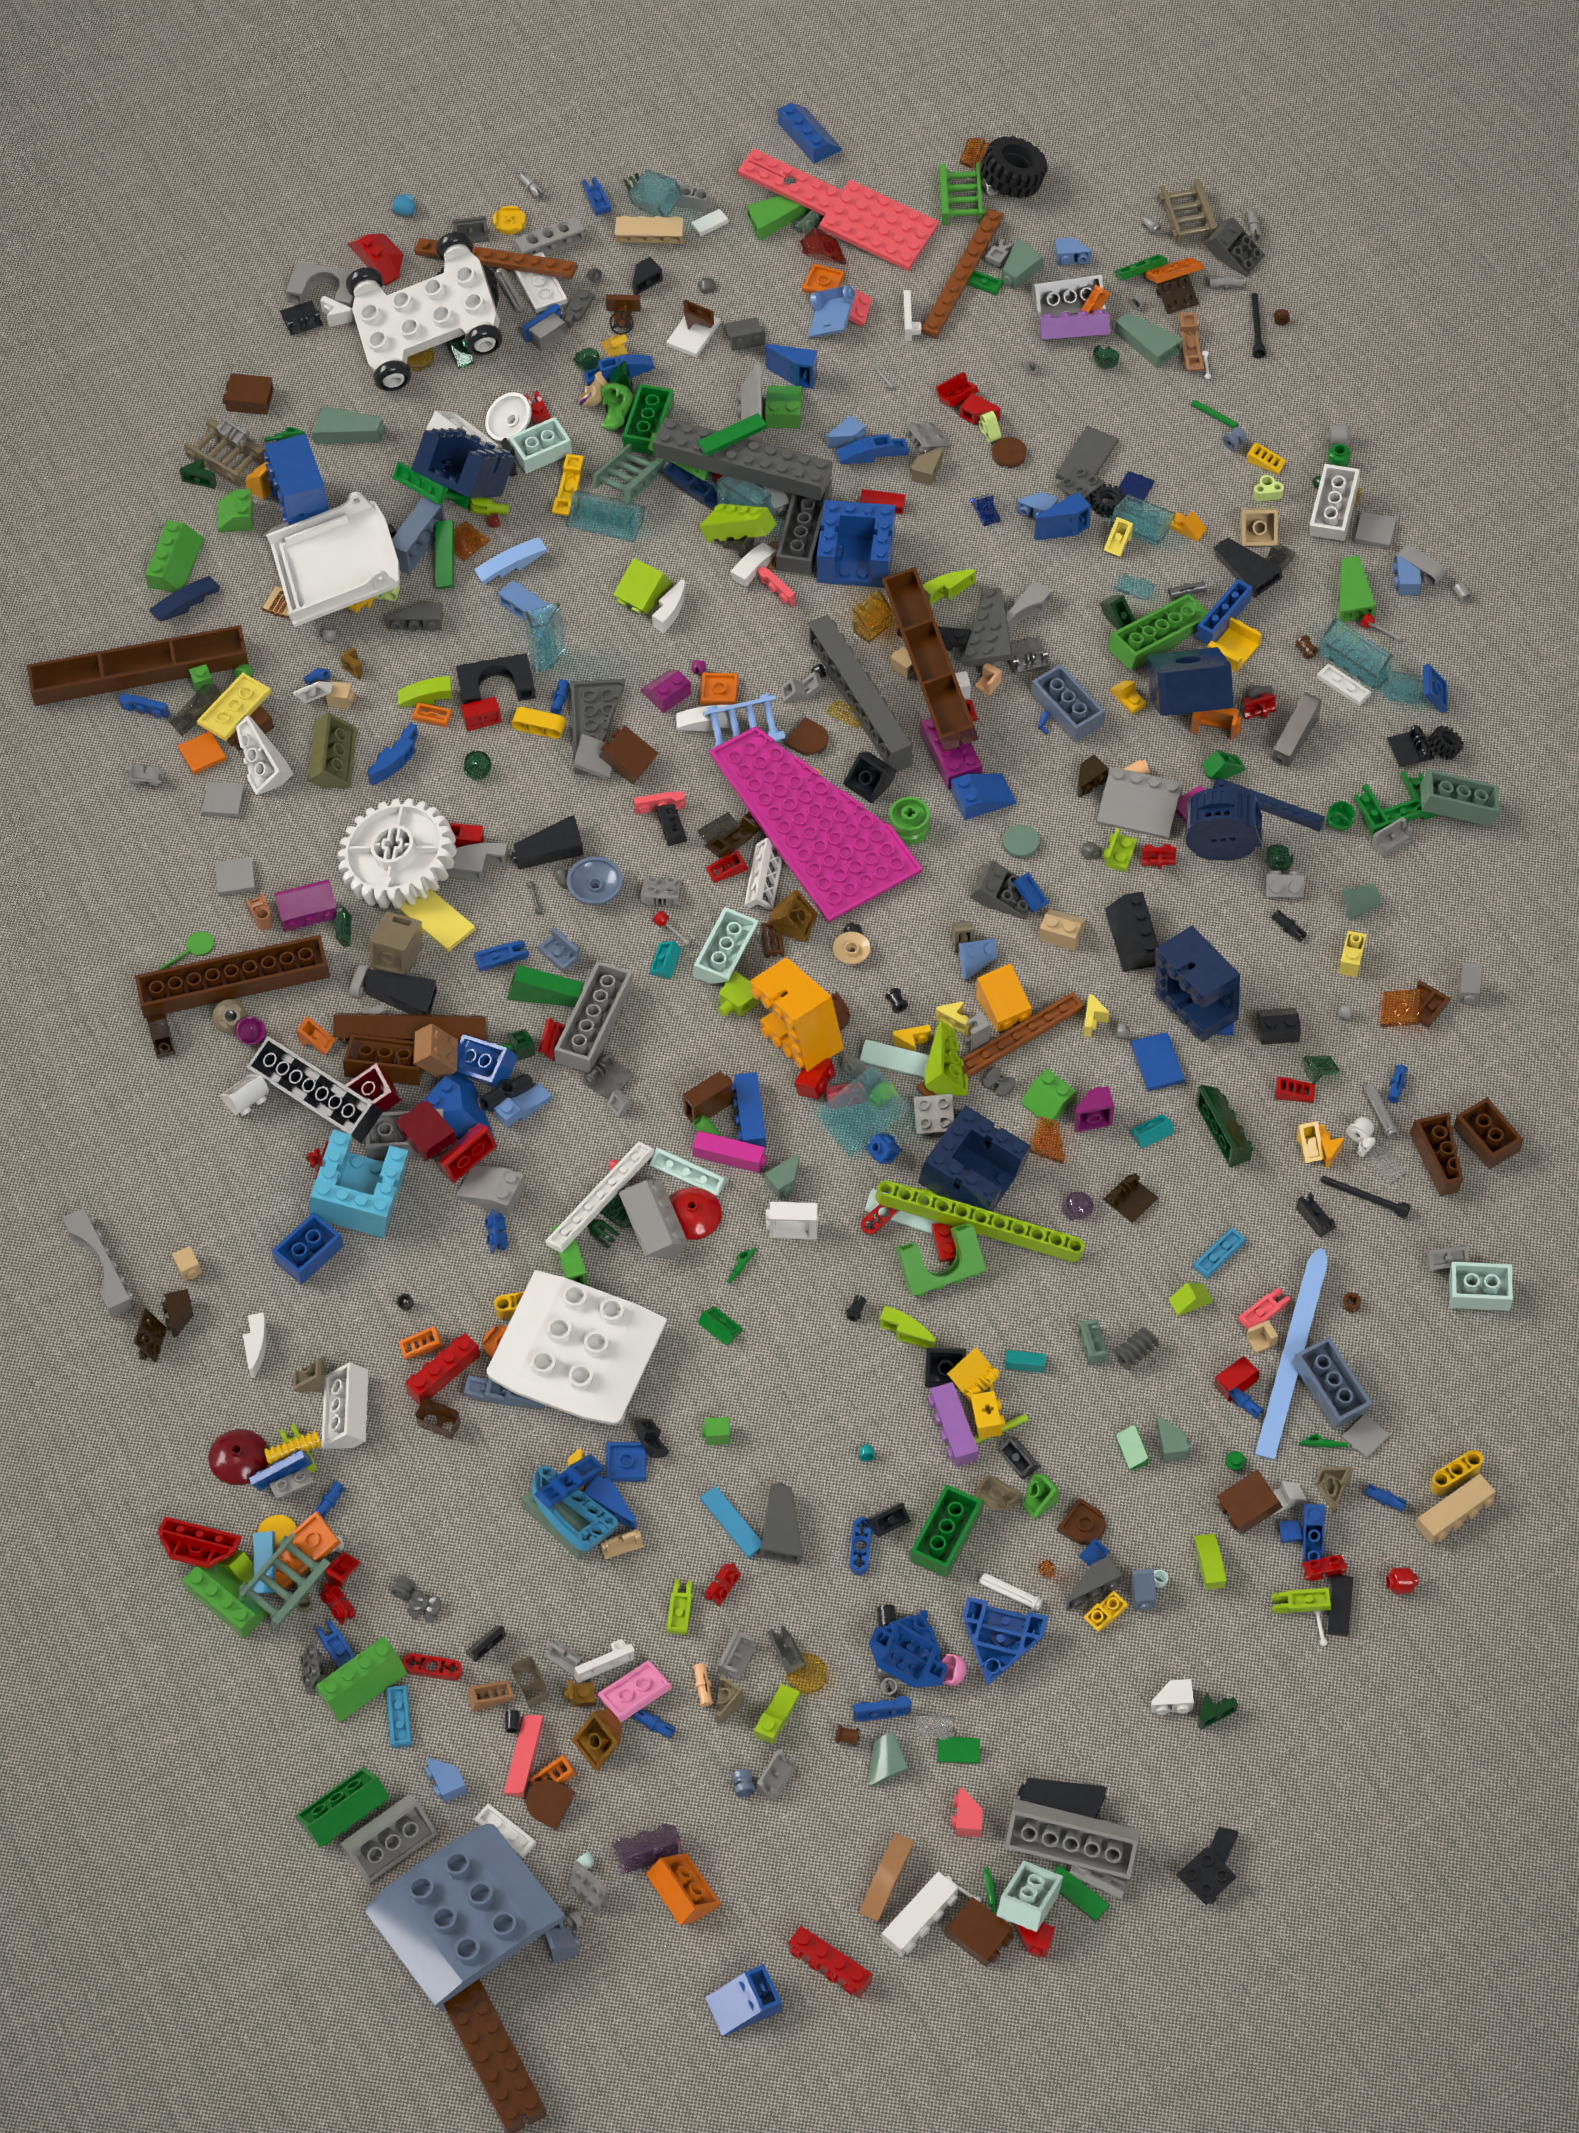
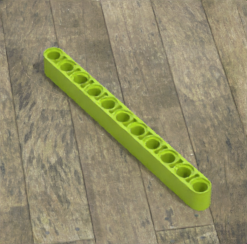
M887 1180L880 1182L875 1195L876 1201L883 1206L953 1227L969 1222L974 1226L976 1234L1066 1261H1079L1085 1248L1084 1241L1078 1237Z

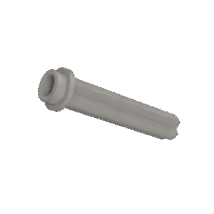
M499 268L495 271V277L499 280L515 310L520 313L522 310H525V305L508 278V272L503 268Z
M1372 1083L1365 1086V1091L1384 1127V1135L1389 1139L1396 1137L1399 1134V1128L1394 1125L1376 1087Z

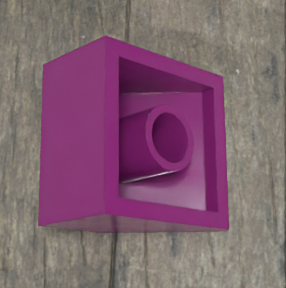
M668 670L640 689V692L662 713H665L691 695V683L679 670Z
M1109 1086L1095 1087L1085 1095L1075 1110V1133L1113 1125L1114 1103Z

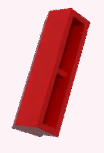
M862 489L860 503L895 505L896 514L904 513L906 494Z

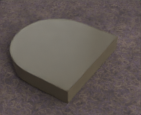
M990 1474L978 1484L976 1489L977 1498L983 1500L985 1506L999 1511L1012 1509L1023 1497L1021 1492Z

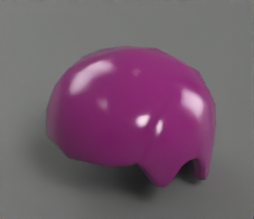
M245 1017L237 1023L235 1033L241 1043L255 1045L265 1038L266 1028L263 1021L255 1017Z

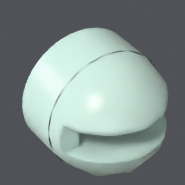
M1154 1571L1155 1587L1162 1588L1167 1584L1169 1576L1165 1571Z
M589 1851L576 1860L587 1870L594 1865L593 1856Z

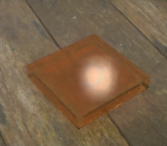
M1421 989L1383 992L1381 1027L1419 1025L1422 1000Z

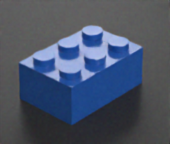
M313 1212L271 1252L274 1262L302 1285L343 1247L341 1234Z

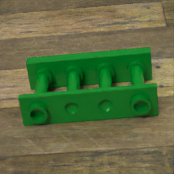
M397 462L392 476L393 479L437 504L443 505L444 499L447 498L467 509L471 498L412 471V467L403 462Z

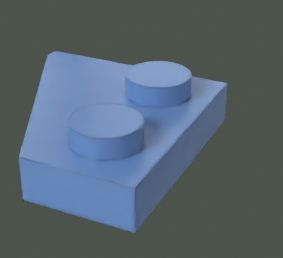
M995 938L959 943L963 979L971 978L997 958Z

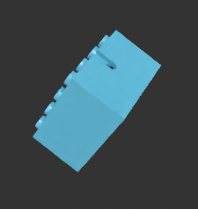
M333 1130L323 1158V1164L320 1167L311 1193L309 1216L314 1212L327 1223L385 1238L406 1173L408 1150L389 1145L385 1161L374 1160L350 1153L352 1135Z

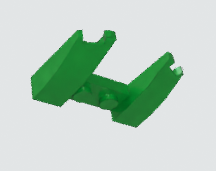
M1401 772L1400 776L1412 800L1386 809L1381 808L1368 784L1362 787L1364 793L1360 797L1354 794L1355 803L1372 838L1374 833L1402 817L1408 822L1420 817L1424 821L1439 816L1438 814L1422 811L1420 783L1424 777L1421 772H1418V778H1408L1407 772Z

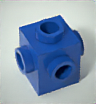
M890 1134L874 1135L866 1147L870 1151L871 1157L878 1161L879 1164H891L902 1151L895 1142V1138Z

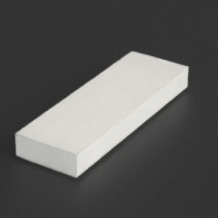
M1329 663L1317 674V679L1359 707L1371 696L1370 690Z
M489 1803L474 1818V1821L480 1826L484 1824L495 1825L521 1859L536 1845V1841Z

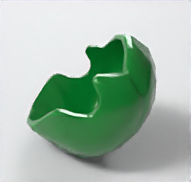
M1337 801L1327 811L1326 821L1331 828L1337 831H1345L1353 824L1356 812L1349 803Z

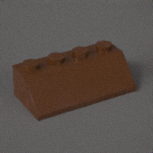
M351 1034L343 1059L344 1077L350 1078L357 1077L377 1063L388 1073L392 1083L420 1086L424 1070L414 1064L415 1041Z

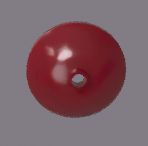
M246 1429L228 1431L217 1438L210 1448L208 1457L210 1469L217 1479L226 1484L245 1485L251 1483L249 1478L254 1476L256 1472L265 1470L268 1466L264 1453L268 1446L265 1440L253 1431ZM236 1449H240L238 1453L234 1452Z

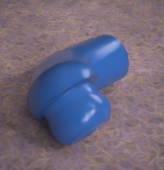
M316 668L303 679L307 685H310L315 680H328L331 673L328 669Z

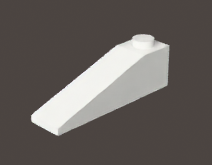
M247 715L236 726L240 747L243 748L245 755L243 761L248 768V781L255 794L260 795L282 786L293 775V772L280 752L254 720Z

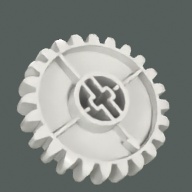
M399 798L392 800L390 806H387L386 802L383 801L379 803V809L376 811L371 807L366 809L367 816L365 818L357 816L354 819L357 824L356 827L349 826L345 830L348 837H344L340 841L342 849L337 855L340 862L338 869L345 885L353 892L357 899H364L366 904L370 906L378 903L382 909H386L392 903L395 909H399L404 901H407L409 906L414 905L418 896L425 900L428 898L427 891L429 889L437 891L440 888L438 880H447L449 875L446 869L453 868L455 864L452 857L457 853V848L454 844L456 838L446 817L441 816L437 808H429L426 802L421 801L416 805L414 799L408 798L402 804Z

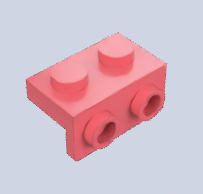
M854 289L856 296L848 320L862 327L866 322L872 298Z

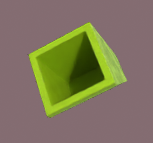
M633 558L613 596L617 598L616 602L624 607L629 605L635 613L641 614L642 612L648 615L670 589L673 582L663 572Z

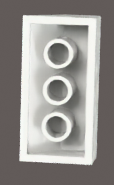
M435 411L426 428L427 430H432V428L438 430L441 428L447 430L449 428H461L467 431L466 434L479 436L481 441L485 443L491 442L496 445L495 448L503 449L502 446L455 412Z
M349 1362L325 1375L321 1448H354L366 1442L368 1369Z

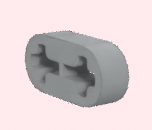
M359 964L350 986V996L361 998L365 989L363 987L364 978L368 976L370 971L369 966Z

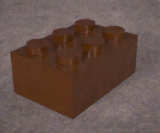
M1488 1097L1456 1115L1455 1130L1489 1170L1521 1151L1523 1138Z

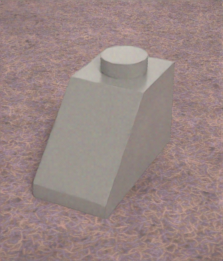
M1463 963L1459 979L1460 1003L1478 1004L1482 964Z

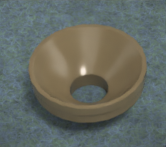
M233 999L219 1002L212 1014L213 1023L216 1028L227 1034L235 1033L237 1023L242 1018L247 1017L245 1007ZM228 1010L236 1013V1019L232 1022L227 1021L225 1018V1013Z

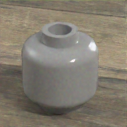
M1347 424L1332 425L1330 431H1327V442H1331L1332 446L1335 444L1349 446V442H1352V428H1349Z

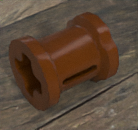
M1304 635L1296 641L1295 646L1303 652L1305 659H1311L1318 653V648L1313 646L1308 635Z
M839 1724L835 1743L844 1742L857 1747L860 1728L855 1730L848 1729Z

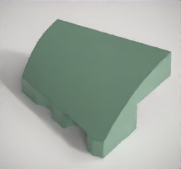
M1374 883L1364 886L1357 885L1353 890H1350L1348 887L1343 888L1342 899L1346 903L1345 915L1349 920L1381 905L1380 895Z
M894 1731L883 1735L874 1742L869 1779L870 1788L888 1782V1778L908 1772V1766Z

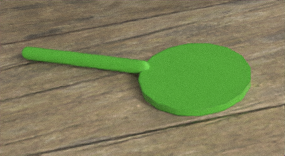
M203 931L193 933L187 939V950L161 966L159 970L167 968L189 952L196 956L208 954L214 947L212 935Z

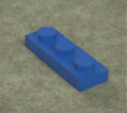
M303 1450L294 1452L290 1457L275 1462L265 1470L256 1472L254 1476L249 1478L251 1485L261 1491L269 1487L270 1483L312 1464V1460Z

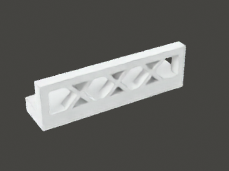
M768 837L758 842L755 846L744 905L752 908L759 904L770 911L774 906L782 857L778 852L777 857H774L772 848L775 849ZM769 862H771L774 867L773 873L769 868ZM767 877L771 882V888H769L766 883ZM763 893H766L768 902L762 899Z

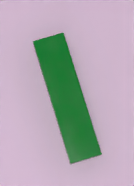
M757 413L698 440L697 445L707 457L767 429V423Z
M453 520L436 522L435 588L437 590L454 588Z

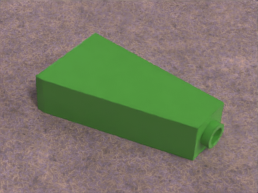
M781 195L747 205V217L758 240L764 239L810 211V209Z
M1349 556L1342 558L1338 621L1345 622L1363 619L1366 613L1374 617L1376 605L1360 557Z
M560 1224L551 1227L552 1233L560 1226ZM575 1238L562 1253L557 1251L564 1277L588 1286L586 1270Z

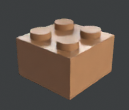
M434 1024L415 1031V1065L439 1080L444 1076L457 1072L458 1039Z

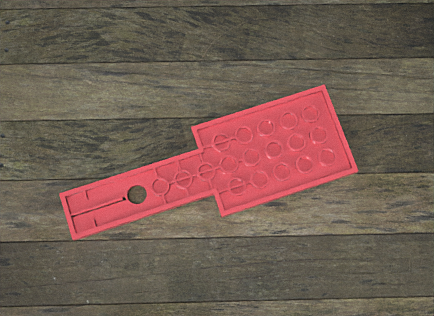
M754 148L738 169L737 175L825 216L819 224V229L906 271L910 270L939 226V221L851 179L844 189L841 190ZM787 177L794 178L796 184L786 185L784 179Z

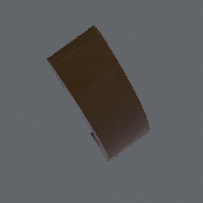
M748 812L742 817L739 824L721 837L718 835L705 844V847L718 858L724 857L743 846L761 827L751 813Z

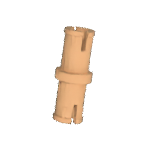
M705 1663L693 1666L696 1678L694 1685L695 1689L698 1690L700 1707H709L713 1704L710 1691L712 1685L711 1681L708 1680Z

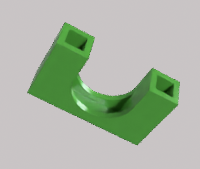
M968 1222L950 1228L956 1247V1257L953 1264L942 1272H930L925 1268L919 1245L914 1241L895 1248L907 1291L912 1296L925 1295L926 1291L932 1289L939 1290L944 1288L946 1284H956L963 1281V1278L969 1276L976 1277L981 1275V1272L986 1271L975 1228L972 1224Z

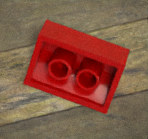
M478 1123L475 1127L470 1128L462 1138L456 1140L445 1152L440 1153L434 1161L439 1170L452 1183H455L493 1151L497 1144L489 1128Z

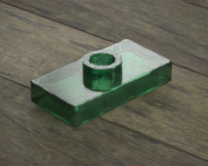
M344 906L337 907L335 923L336 939L345 948L351 945L352 915Z

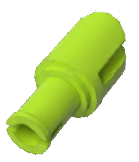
M485 497L471 498L470 513L486 516L495 513L508 516L509 504L494 503L491 498Z

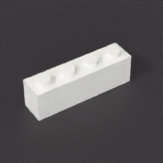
M938 1871L882 1932V1941L900 1957L905 1953H910L916 1945V1940L919 1937L923 1938L929 1932V1926L934 1921L938 1922L942 1918L946 1907H951L958 1899V1887Z

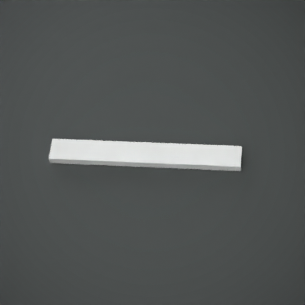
M638 1141L545 1240L546 1246L562 1253L653 1156L654 1148Z

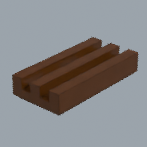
M770 922L761 923L766 958H770L769 956L771 955L773 957H777V955L784 956L782 934L778 933L780 949L776 950L773 926ZM766 927L770 929L772 950L768 948Z

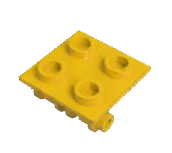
M977 1347L947 1373L970 1403V1395L983 1393L1000 1377V1372L990 1365Z

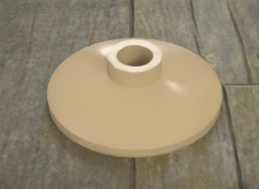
M846 932L835 939L833 953L842 963L849 965L858 964L869 956L870 943L860 933Z

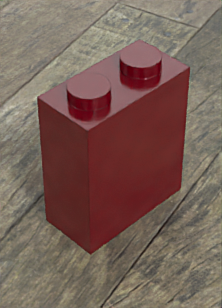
M428 1100L418 1103L407 1114H402L396 1120L397 1131L424 1162L456 1141L455 1131Z

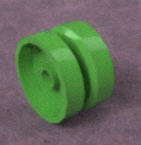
M904 797L894 802L889 812V824L894 828L904 844L912 845L923 841L928 836L930 830V811L927 804L915 797Z

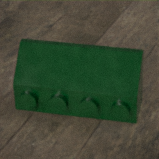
M1205 1085L1199 1086L1196 1107L1229 1167L1251 1160L1253 1145L1250 1140L1247 1141L1242 1125H1238L1236 1114L1233 1110H1230L1226 1096L1221 1094L1219 1088Z

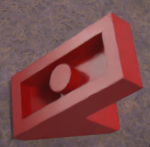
M343 1551L326 1568L325 1577L343 1589L349 1576L359 1567L361 1562Z

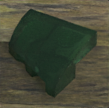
M618 1192L599 1213L621 1229L632 1227Z

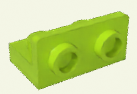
M1116 828L1115 833L1110 835L1108 842L1110 846L1105 848L1103 854L1105 867L1127 872L1138 839L1121 835L1120 828Z

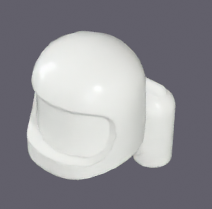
M1366 1117L1356 1119L1355 1123L1349 1125L1346 1129L1347 1135L1353 1141L1359 1143L1357 1154L1360 1157H1364L1376 1142L1374 1137H1370L1374 1132V1125Z

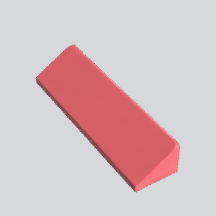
M543 1715L523 1716L504 1789L505 1795L525 1797L544 1723Z

